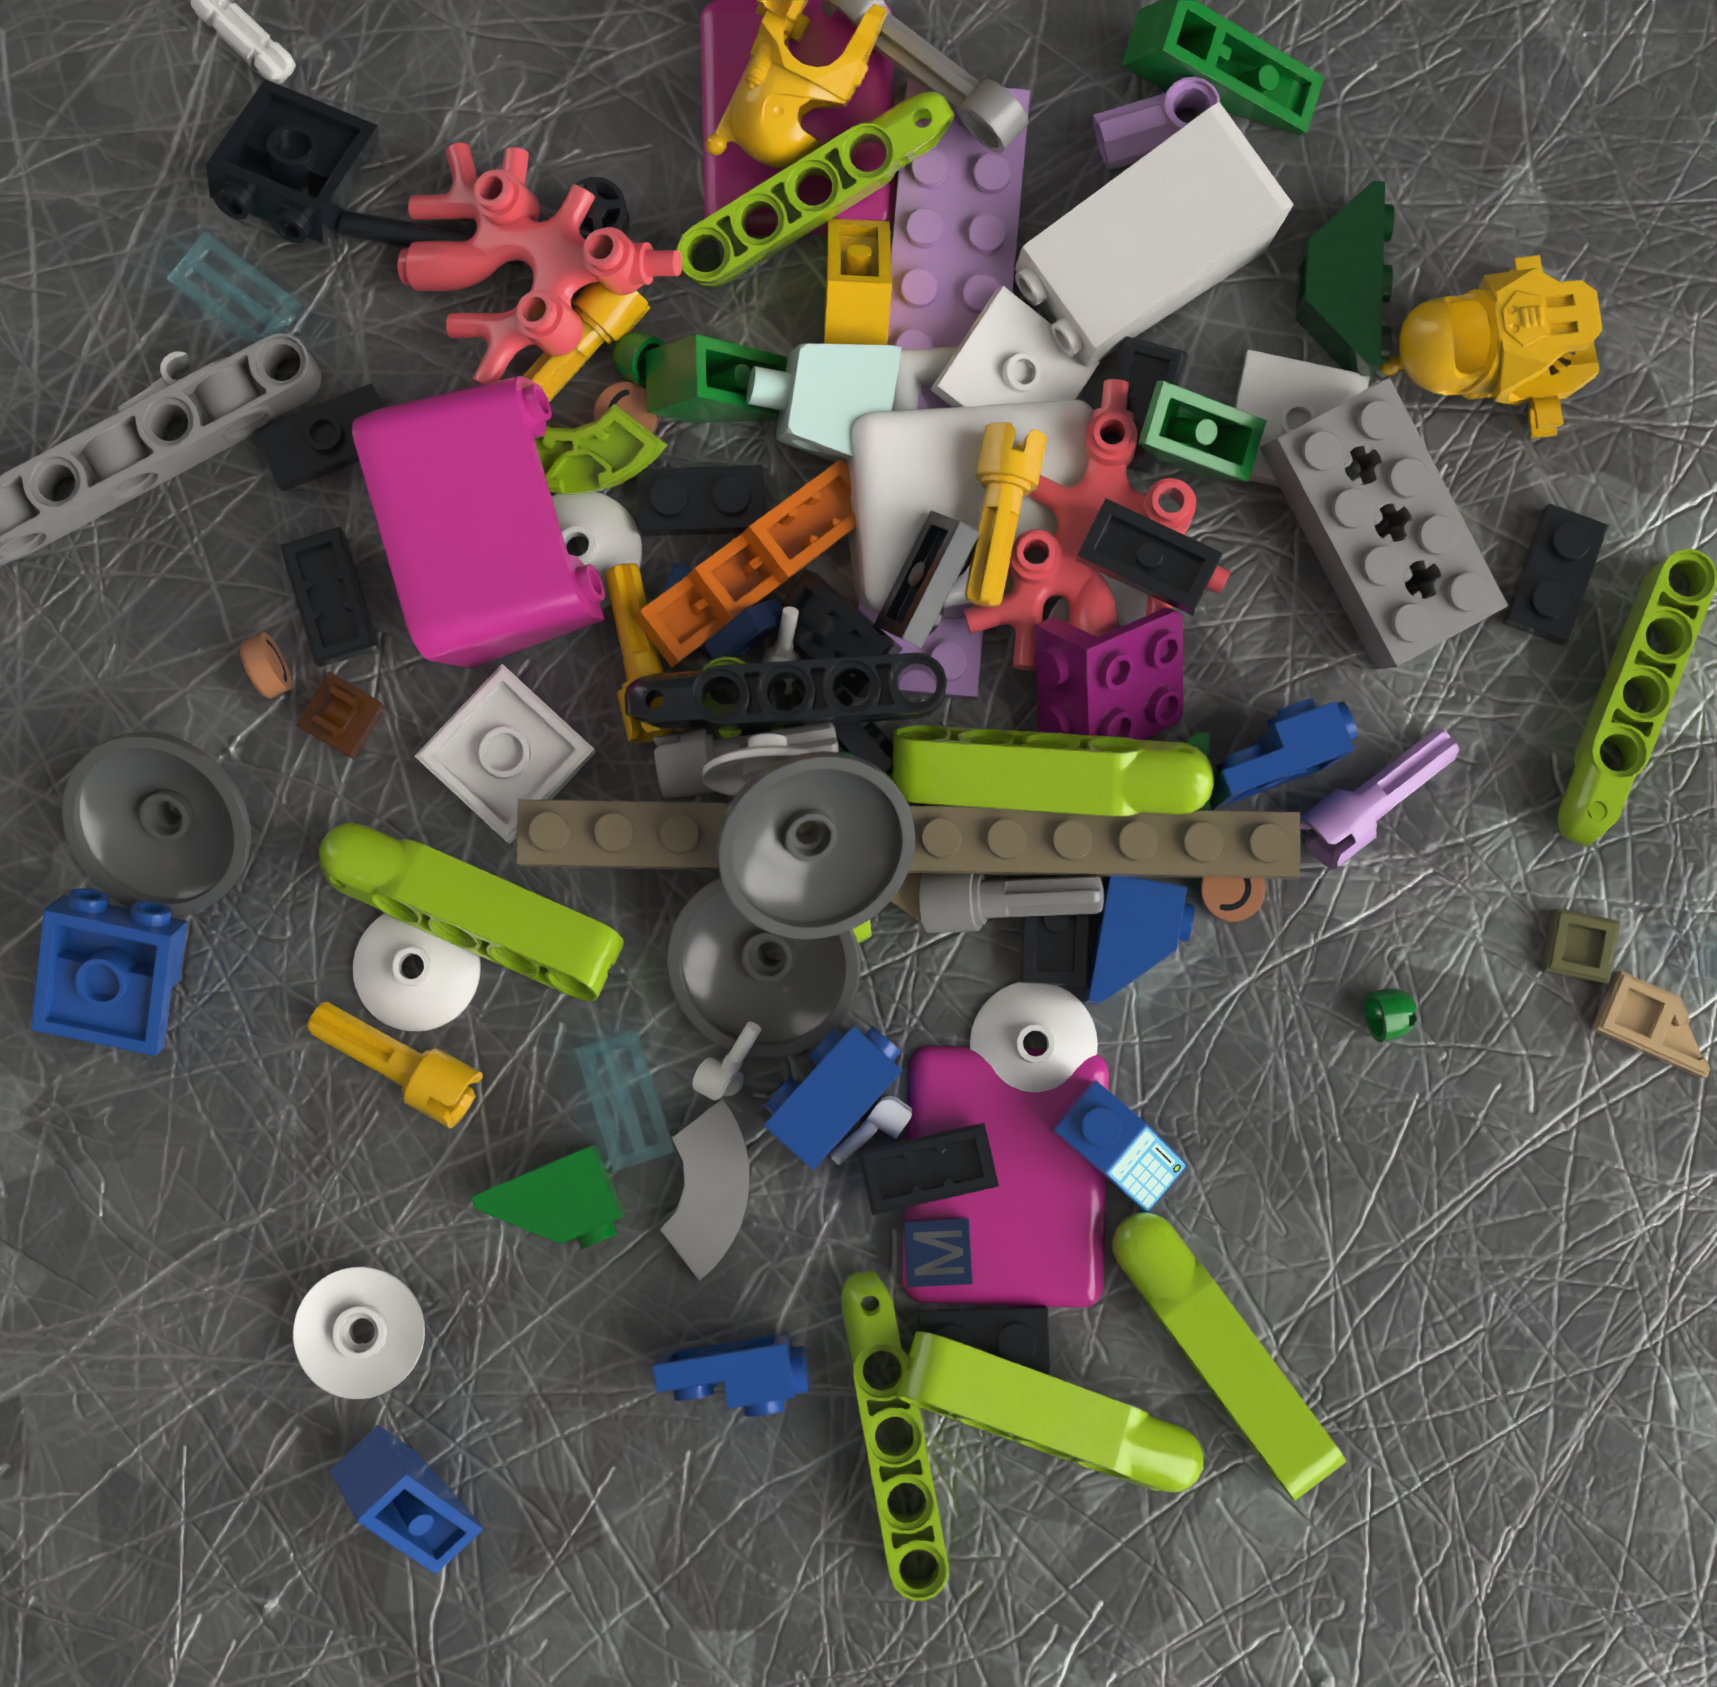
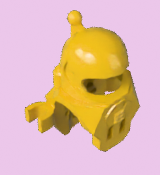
M756 0L758 3L756 14L762 16L763 19L750 52L751 58L715 133L710 134L706 138V150L711 155L717 156L726 150L728 143L733 142L739 145L747 155L757 162L769 167L785 169L824 145L800 126L802 116L815 108L840 109L847 107L856 88L861 86L862 80L868 72L867 62L882 29L887 9L874 4L865 12L843 54L829 66L814 67L802 64L788 50L790 38L800 43L811 23V20L802 14L808 0Z
M1540 255L1515 258L1513 261L1514 269H1509V272L1484 275L1479 284V289L1470 290L1463 295L1446 296L1426 301L1408 313L1399 335V356L1390 354L1388 363H1381L1380 371L1384 375L1391 376L1399 370L1405 369L1407 376L1415 385L1433 394L1443 396L1462 395L1463 398L1468 400L1491 397L1494 402L1514 406L1528 403V422L1531 439L1556 436L1557 427L1564 424L1560 399L1569 397L1593 380L1600 371L1594 346V340L1602 331L1597 291L1582 280L1559 282L1542 272Z

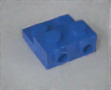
M1309 698L1278 710V716L1266 721L1269 729L1254 741L1255 746L1227 756L1225 758L1226 762L1216 766L1218 775L1214 777V786L1210 797L1213 810L1330 768L1353 752L1355 749L1351 740L1357 737V730L1353 716L1346 703L1334 701L1317 708L1314 698Z
M77 888L69 891L68 896L62 895L44 909L31 1030L157 1056L165 1048L172 988L181 979L188 921L172 918V909L163 903L140 901L133 903L131 909L108 904L109 895L100 890Z
M789 1332L664 1352L652 1365L656 1393L673 1390L674 1401L692 1400L713 1395V1388L717 1387V1383L724 1382L727 1408L743 1406L745 1417H756L781 1412L784 1410L783 1403H786V1399L795 1398V1394L809 1392L808 1385H810L804 1345L792 1347Z

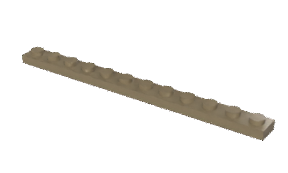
M518 799L516 865L519 867L718 870L716 860L717 837L722 819L731 803ZM909 806L915 827V849L908 873L1297 879L1300 877V812L1196 810L1192 813L1179 815L1140 812L1128 816H1102L981 807ZM815 821L802 823L798 826L796 832H809L814 827Z

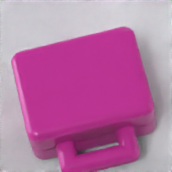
M715 0L706 5L700 16L704 219L784 170V168L769 167L757 162L747 155L739 145L733 142L728 143L726 150L717 156L711 155L705 147L706 138L710 134L715 133L751 58L750 52L763 19L762 16L756 14L758 7L756 0ZM808 0L802 14L808 17L811 23L800 43L791 38L788 43V50L793 57L802 64L814 67L829 66L837 60L845 51L857 29L838 9L830 18L825 15L821 8L823 0ZM885 2V4L887 5V7H888V9H889V11H890V13H891L890 7H889L888 4ZM872 49L867 62L868 72L865 74L861 86L856 88L847 107L840 109L815 108L802 116L800 126L821 143L826 144L851 127L861 123H868L895 106L893 63L875 49ZM865 142L855 149L852 155V164L863 172H872L883 165L887 151L876 142ZM897 171L893 179L884 187L834 218L890 221L891 228L894 225ZM822 175L807 177L800 185L798 197L807 205L817 206L822 204L829 198L832 192V182ZM769 208L754 210L746 221L747 235L770 236L775 232L778 225L777 213ZM828 221L806 235L827 234Z
M931 1045L924 1046L915 1051L910 1058L908 1067L907 1105L912 1108V1116L907 1123L906 1140L985 1122L999 1187L904 1208V1221L969 1218L973 1284L907 1287L905 1237L903 1231L902 1285L906 1294L911 1299L921 1303L1086 1308L1092 1306L1100 1299L1104 1290L1106 1179L1050 1131L1051 1127L1090 1081L1097 1080L1108 1090L1109 1070L1107 1063L1099 1054L1086 1059L1061 1085L1048 1091L1026 1092L1005 1083L996 1074L992 1066L981 1055L971 1050L970 1047ZM1025 1049L1031 1056H1040L1046 1050Z

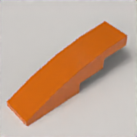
M842 458L751 524L742 534L703 561L686 577L635 614L634 620L671 668L702 646L745 608L756 605L856 527L855 512L852 513L850 494L852 488L847 464Z

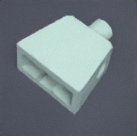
M799 344L789 352L785 372L753 366L748 381L746 402L750 405L780 410L776 430V439L778 441L835 463L841 458L846 462L853 457L852 428L856 420L866 413L892 411L902 347L894 345Z

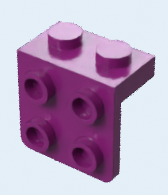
M1166 607L1099 637L1055 617L1034 625L1036 651L1034 664L1037 676V725L1039 732L1114 736L1144 740L1176 725L1181 720L1183 715V617L1180 612Z

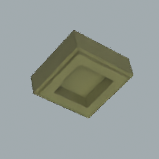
M1560 908L1552 909L1540 972L1602 985L1609 984L1620 921Z

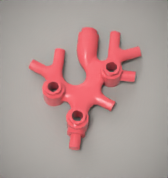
M467 143L452 144L445 151L453 179L450 191L446 194L412 195L409 199L408 210L413 220H474L477 223L476 233L467 241H415L411 243L409 248H403L400 251L397 262L401 282L406 286H411L418 292H449L472 287L487 279L499 267L510 261H523L530 266L533 271L531 290L520 299L517 307L500 313H450L447 317L446 330L450 338H481L487 342V350L472 377V380L479 385L499 381L515 354L528 345L536 344L541 350L552 356H562L575 349L582 338L583 323L580 316L572 309L571 299L580 287L589 283L601 282L614 294L628 295L637 291L642 285L651 284L653 277L679 276L682 271V257L678 250H653L650 243L632 242L617 228L606 227L597 229L590 233L585 240L580 234V226L595 196L578 185H572L561 208L553 217L546 221L538 222L540 216L539 200L525 186L529 153L517 147L505 148L502 169L490 170L478 177L470 146Z
M1108 379L1103 382L1101 408L1093 411L1092 420L1086 432L1085 454L1088 464L1082 479L1074 486L1066 487L1040 474L1037 490L1027 495V497L1047 506L1054 513L1058 523L1056 534L1053 536L1046 531L1035 529L1019 535L1013 543L1007 573L1013 580L1012 590L1003 596L1001 604L997 607L974 606L963 610L970 634L1006 624L1014 628L1015 645L1012 667L1015 669L1036 670L1034 664L1036 655L1034 625L1042 622L1044 604L1052 596L1058 595L1067 600L1069 604L1068 624L1096 637L1119 628L1116 602L1107 582L1099 571L1077 562V555L1105 498L1183 535H1186L1191 525L1196 509V497L1193 490L1185 482L1174 478L1162 479L1153 484L1147 493L1143 494L1135 491L1129 483L1126 467H1128L1134 457L1138 433L1133 422L1134 414L1126 410L1129 387L1127 381ZM1112 432L1118 434L1122 441L1117 444H1108L1102 440L1101 436ZM1170 499L1178 503L1180 510L1169 513L1164 511L1159 503ZM1039 550L1046 555L1047 559L1041 564H1032L1024 556L1029 551ZM1218 565L1207 589L1220 595L1231 571ZM1148 595L1146 616L1166 607L1172 608V606Z

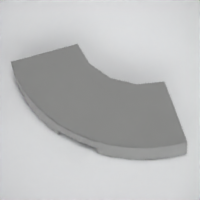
M724 1098L672 1137L683 1160L684 1189L677 1210L660 1230L699 1281L717 1265L733 1243L741 1227L749 1196L750 1163L746 1142L740 1125Z

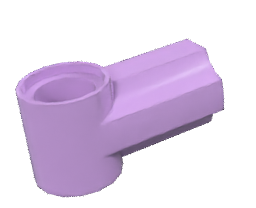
M1187 77L1175 82L1167 93L1094 114L1093 125L1097 145L1107 170L1110 171L1136 163L1188 123L1182 122L1175 115L1178 111L1192 108L1203 113L1211 106L1220 102V96L1216 88L1205 79Z

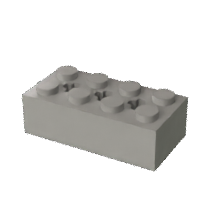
M1390 377L1259 447L1375 669L1398 667L1508 606ZM1355 459L1360 465L1361 473L1359 477L1351 480L1346 474L1345 468ZM1385 515L1389 521L1390 529L1388 534L1380 536L1376 531L1375 525ZM1412 572H1415L1419 579V585L1417 586V591L1409 593L1405 582L1412 577Z

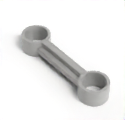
M823 0L821 2V8L829 18L838 9L856 28H858L865 12L874 4L887 9L885 21L873 49L928 91L938 92L943 95L951 109L958 113L966 129L988 149L996 153H1002L1029 124L1025 110L1008 90L991 79H984L982 82H979L895 18L883 0Z

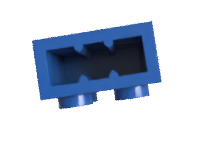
M854 1026L844 1036L834 1028L808 1056L817 1066L807 1078L799 1084L789 1077L764 1105L773 1114L764 1126L806 1165L814 1170L903 1071L893 1062L901 1051L873 1026L864 1035Z

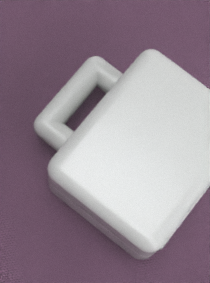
M958 346L933 348V350H901L893 411L866 413L856 420L852 428L853 457L845 462L849 467L852 488L850 494L852 513L855 512L856 527L848 533L855 593L858 602L861 597L863 604L870 611L880 613L931 510L959 520L976 530L978 529L985 489L980 485L975 475L986 425L995 422L1012 423L1016 429L1012 449L1019 442H1024L1030 430L1036 429L1047 436V442L1040 474L1063 486H1074L1082 479L1088 464L1085 454V439L1094 411L1092 407L1081 400H1059L917 410L918 392L922 395V386H931L935 383ZM1023 496L1014 541L1022 533L1035 529L1046 531L1054 536L1058 528L1057 518L1047 506L1027 496ZM1039 550L1029 551L1024 556L1032 564H1041L1047 559L1046 555ZM970 565L957 578L944 604V608L971 603L965 599L964 595ZM1099 572L1102 577H1109V576H1107V575H1105V574ZM1008 574L1003 596L1007 595L1013 587V580ZM1052 596L1046 601L1059 600L1061 596Z

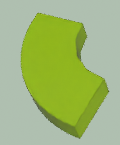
M615 404L594 422L574 429L552 428L546 425L545 435L534 439L550 493L567 495L588 494L617 486L647 468L668 446V444L629 413Z

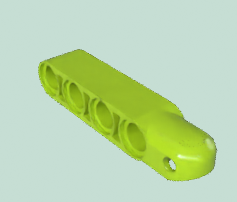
M927 91L905 99L872 121L851 127L692 226L682 235L677 246V250L682 257V270L695 283L703 287L717 288L725 285L881 189L893 179L896 171L932 150L939 143L955 116L946 98L938 92ZM921 119L930 120V124L926 127L916 126V123ZM865 142H876L887 151L883 165L872 172H863L852 164V155L855 149ZM812 175H822L832 182V192L829 198L817 206L807 205L798 197L801 183ZM759 208H769L778 215V225L775 232L764 239H754L748 236L746 232L748 216ZM706 241L721 243L724 248V259L721 265L711 272L696 270L693 264V254L696 248Z
M1688 548L1676 551L1649 569L1642 580L1575 751V768L1560 803L1557 816L1559 832L1567 840L1587 847L1619 820L1635 777L1644 770L1650 759L1717 587L1716 566L1709 556L1699 550ZM1670 570L1678 571L1687 578L1690 586L1688 597L1679 595L1672 589L1668 578ZM1648 627L1657 628L1666 637L1668 647L1665 655L1655 652L1648 645L1646 640V630ZM1625 684L1634 685L1643 693L1645 707L1642 713L1633 711L1624 702L1623 689ZM1603 741L1613 743L1621 751L1623 762L1619 772L1609 769L1602 762L1600 748Z
M934 725L903 726L893 731L892 780L903 794L906 802L1102 816H1128L1140 812L1179 815L1192 813L1203 807L1211 797L1214 786L1213 767L1207 756L1197 747L1183 742Z
M346 823L334 827L322 839L318 850L321 871L327 882L337 891L375 907L401 922L579 1000L596 1001L608 978L609 969L614 966L625 944L623 938L615 930L593 918L425 844L408 839L397 840L366 825Z
M1150 1212L1135 1213L1126 1217L1116 1227L1112 1238V1252L1116 1262L1290 1498L1296 1501L1346 1463L1345 1457L1173 1226L1163 1217Z
M872 1269L856 1272L847 1277L841 1291V1310L889 1575L894 1588L903 1597L913 1601H925L935 1597L945 1587L948 1579L949 1565L920 1408L896 1397L903 1371L907 1369L909 1363L908 1353L900 1342L892 1296L876 1271ZM867 1296H874L879 1300V1305L874 1310H866L861 1305L862 1300ZM878 1351H887L894 1354L901 1364L898 1377L886 1385L872 1383L863 1371L866 1359ZM889 1417H900L906 1420L913 1429L910 1441L904 1447L897 1450L883 1447L875 1436L878 1425ZM902 1483H912L918 1486L925 1495L922 1506L916 1512L909 1515L895 1512L887 1501L890 1491ZM915 1549L930 1552L937 1561L934 1572L922 1580H913L906 1577L900 1569L902 1558L908 1552Z
M915 1332L908 1355L909 1363L907 1369L903 1371L896 1394L898 1399L1152 1491L1178 1493L1187 1490L1197 1482L1203 1471L1204 1453L1196 1437L1183 1427L1150 1416L1147 1412L954 1340L931 1333Z

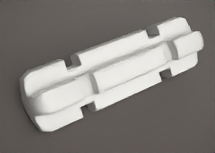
M229 0L190 1L195 13L209 27H214L217 30L216 33L250 65H254L258 69L257 72L265 79L280 85L294 72L296 64L292 56L278 42H273L270 39V35L236 3H231Z

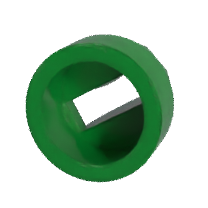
M630 332L621 337L612 350L617 372L628 381L646 386L645 352L665 345V343L660 338L643 332Z
M1385 988L1369 992L1364 997L1365 1020L1371 1035L1377 1042L1398 1039L1408 1034L1415 1026L1417 1017L1414 1012L1417 1006L1409 993L1397 988Z

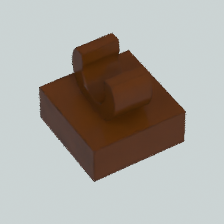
M328 672L296 726L355 760L387 706L333 673Z

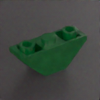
M1372 181L1312 235L1297 260V322L1343 370L1356 372L1361 376H1370V380L1381 366V363H1388L1392 343L1390 325H1382V303L1390 301L1393 287L1392 265L1383 264L1384 242H1390L1393 235L1395 211L1393 204H1385L1384 181Z

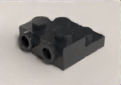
M264 79L206 163L210 198L214 199L217 207L231 218L244 220L251 214L270 222L276 233L289 242L302 243L306 238L324 244L340 220L342 211L346 210L351 202V184L378 143V125Z

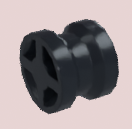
M588 177L578 181L575 185L588 190L595 196L580 226L582 237L586 240L593 231L606 227L617 228L627 236L630 231V216L627 211L625 198L618 186L603 177ZM608 215L607 221L603 223L602 220Z

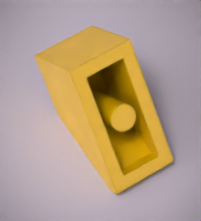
M832 218L828 221L824 344L887 345L892 290L890 221Z

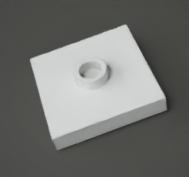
M1002 286L995 290L930 390L951 407L1076 400L1100 362L1097 361L1086 368L1078 353L1072 357L1066 355L1052 334V324L1006 287Z
M1247 350L1234 408L1267 420L1259 445L1261 447L1368 389L1370 376H1361L1359 373ZM1258 448L1249 480L1280 487L1260 448ZM1353 462L1345 468L1349 478Z
M501 664L421 748L415 757L510 844L517 837L518 799L552 800L596 753V750Z

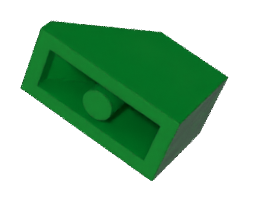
M693 334L645 352L647 413L691 423L778 420L780 410L747 404V387L753 366L785 372L787 356L699 334Z
M1157 381L1138 444L1157 460L1206 478L1248 482L1267 420L1166 381Z
M591 1145L470 1197L474 1208L478 1211L559 1244L577 1238L581 1250L617 1235L613 1222L627 1216L598 1145Z

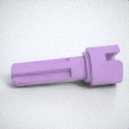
M1441 728L1434 729L1353 792L1339 788L1332 791L1300 816V829H1314L1306 836V847L1328 868H1338L1376 838L1377 820L1455 760L1459 752L1456 741L1445 730Z

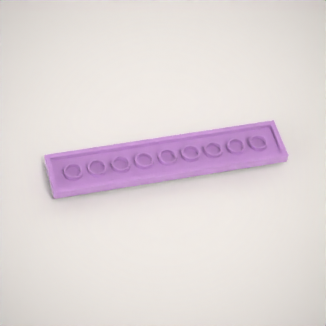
M907 78L906 99L918 93L928 91L914 79ZM1005 88L1021 104L1028 116L1030 90ZM953 110L955 114L954 119L936 147L899 169L891 252L892 290L887 345L902 347L901 350H933V348L959 346L995 290L1004 286L1013 293L1027 126L1002 153H996L981 144L966 129L958 113ZM921 119L916 123V126L926 127L930 124V120ZM933 385L922 386V395L918 392L917 410L951 407L930 390ZM860 597L859 611L875 623L879 614L870 611L863 604ZM973 603L945 607L939 626L928 636L922 649L884 631L903 648L899 654H928L941 664L947 678L946 698L977 699L983 631L970 634L963 611L964 609L971 608ZM920 670L910 671L905 674L898 686L902 694L932 696L936 690L935 680L930 674Z

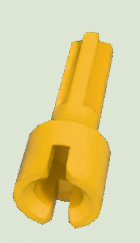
M601 282L587 284L572 301L575 306L573 310L580 316L583 323V334L579 344L571 352L562 356H552L544 352L523 377L539 384L550 403L603 342L608 345L612 342L617 343L649 311L651 307L637 291L628 295H617L610 292Z
M995 422L985 426L975 478L985 489L977 529L980 534L974 544L964 595L966 600L983 607H997L1002 602L1022 498L1029 495L1030 492L1037 490L1047 442V436L1044 433L1032 429L1026 435L1024 442H1019L1012 449L1016 429L1012 423Z
M624 563L610 567L606 571L605 580L627 682L622 684V689L617 692L627 741L632 744L653 742L654 737L670 735L672 729L687 732L690 729L689 727L661 729L625 714L624 695L628 685L642 676L664 673L658 649L633 618L639 610L647 605L639 567L635 563ZM664 697L655 698L651 703V709L662 706Z
M329 1002L320 1003L307 1023V1028L313 1036L401 1086L405 1104L447 1128H453L459 1123L476 1097L473 1088L468 1085L480 1082L483 1078L482 1072L435 1047L431 1051L427 1050L420 1053Z

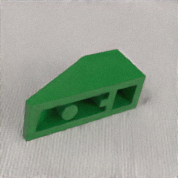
M1160 0L1139 9L1121 64L1123 68L1166 92L1175 82L1183 78L1198 77L1205 79L1216 88L1220 96V104L1226 112L1296 135L1307 133L1324 80V76L1196 0Z

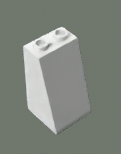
M1218 102L1023 245L1015 266V280L1024 298L1033 306L1039 304L1053 323L1051 331L1062 351L1070 357L1078 353L1087 368L1124 345L1126 336L1132 338L1138 336L1264 254L1294 204L1226 110Z

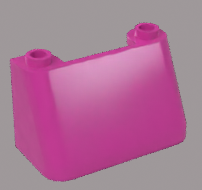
M516 376L380 408L355 418L352 423L354 444L405 622L417 650L429 661L472 669L605 620L600 601L604 600L605 597L602 580L592 564L584 565L579 558L567 552L534 440L544 436L546 433V421L552 417L550 403L542 387L523 376Z

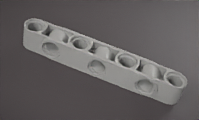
M282 333L267 336L229 357L221 358L0 475V567L58 540L254 435L256 429L268 425L271 421L307 403L317 394L321 386L322 375L319 365L298 338ZM289 359L300 360V368L295 376L285 381L274 380L275 371L283 361ZM178 418H188V428L184 435L173 441L164 440L165 429L169 423ZM75 477V488L72 494L65 500L54 501L53 494L56 485L65 478Z

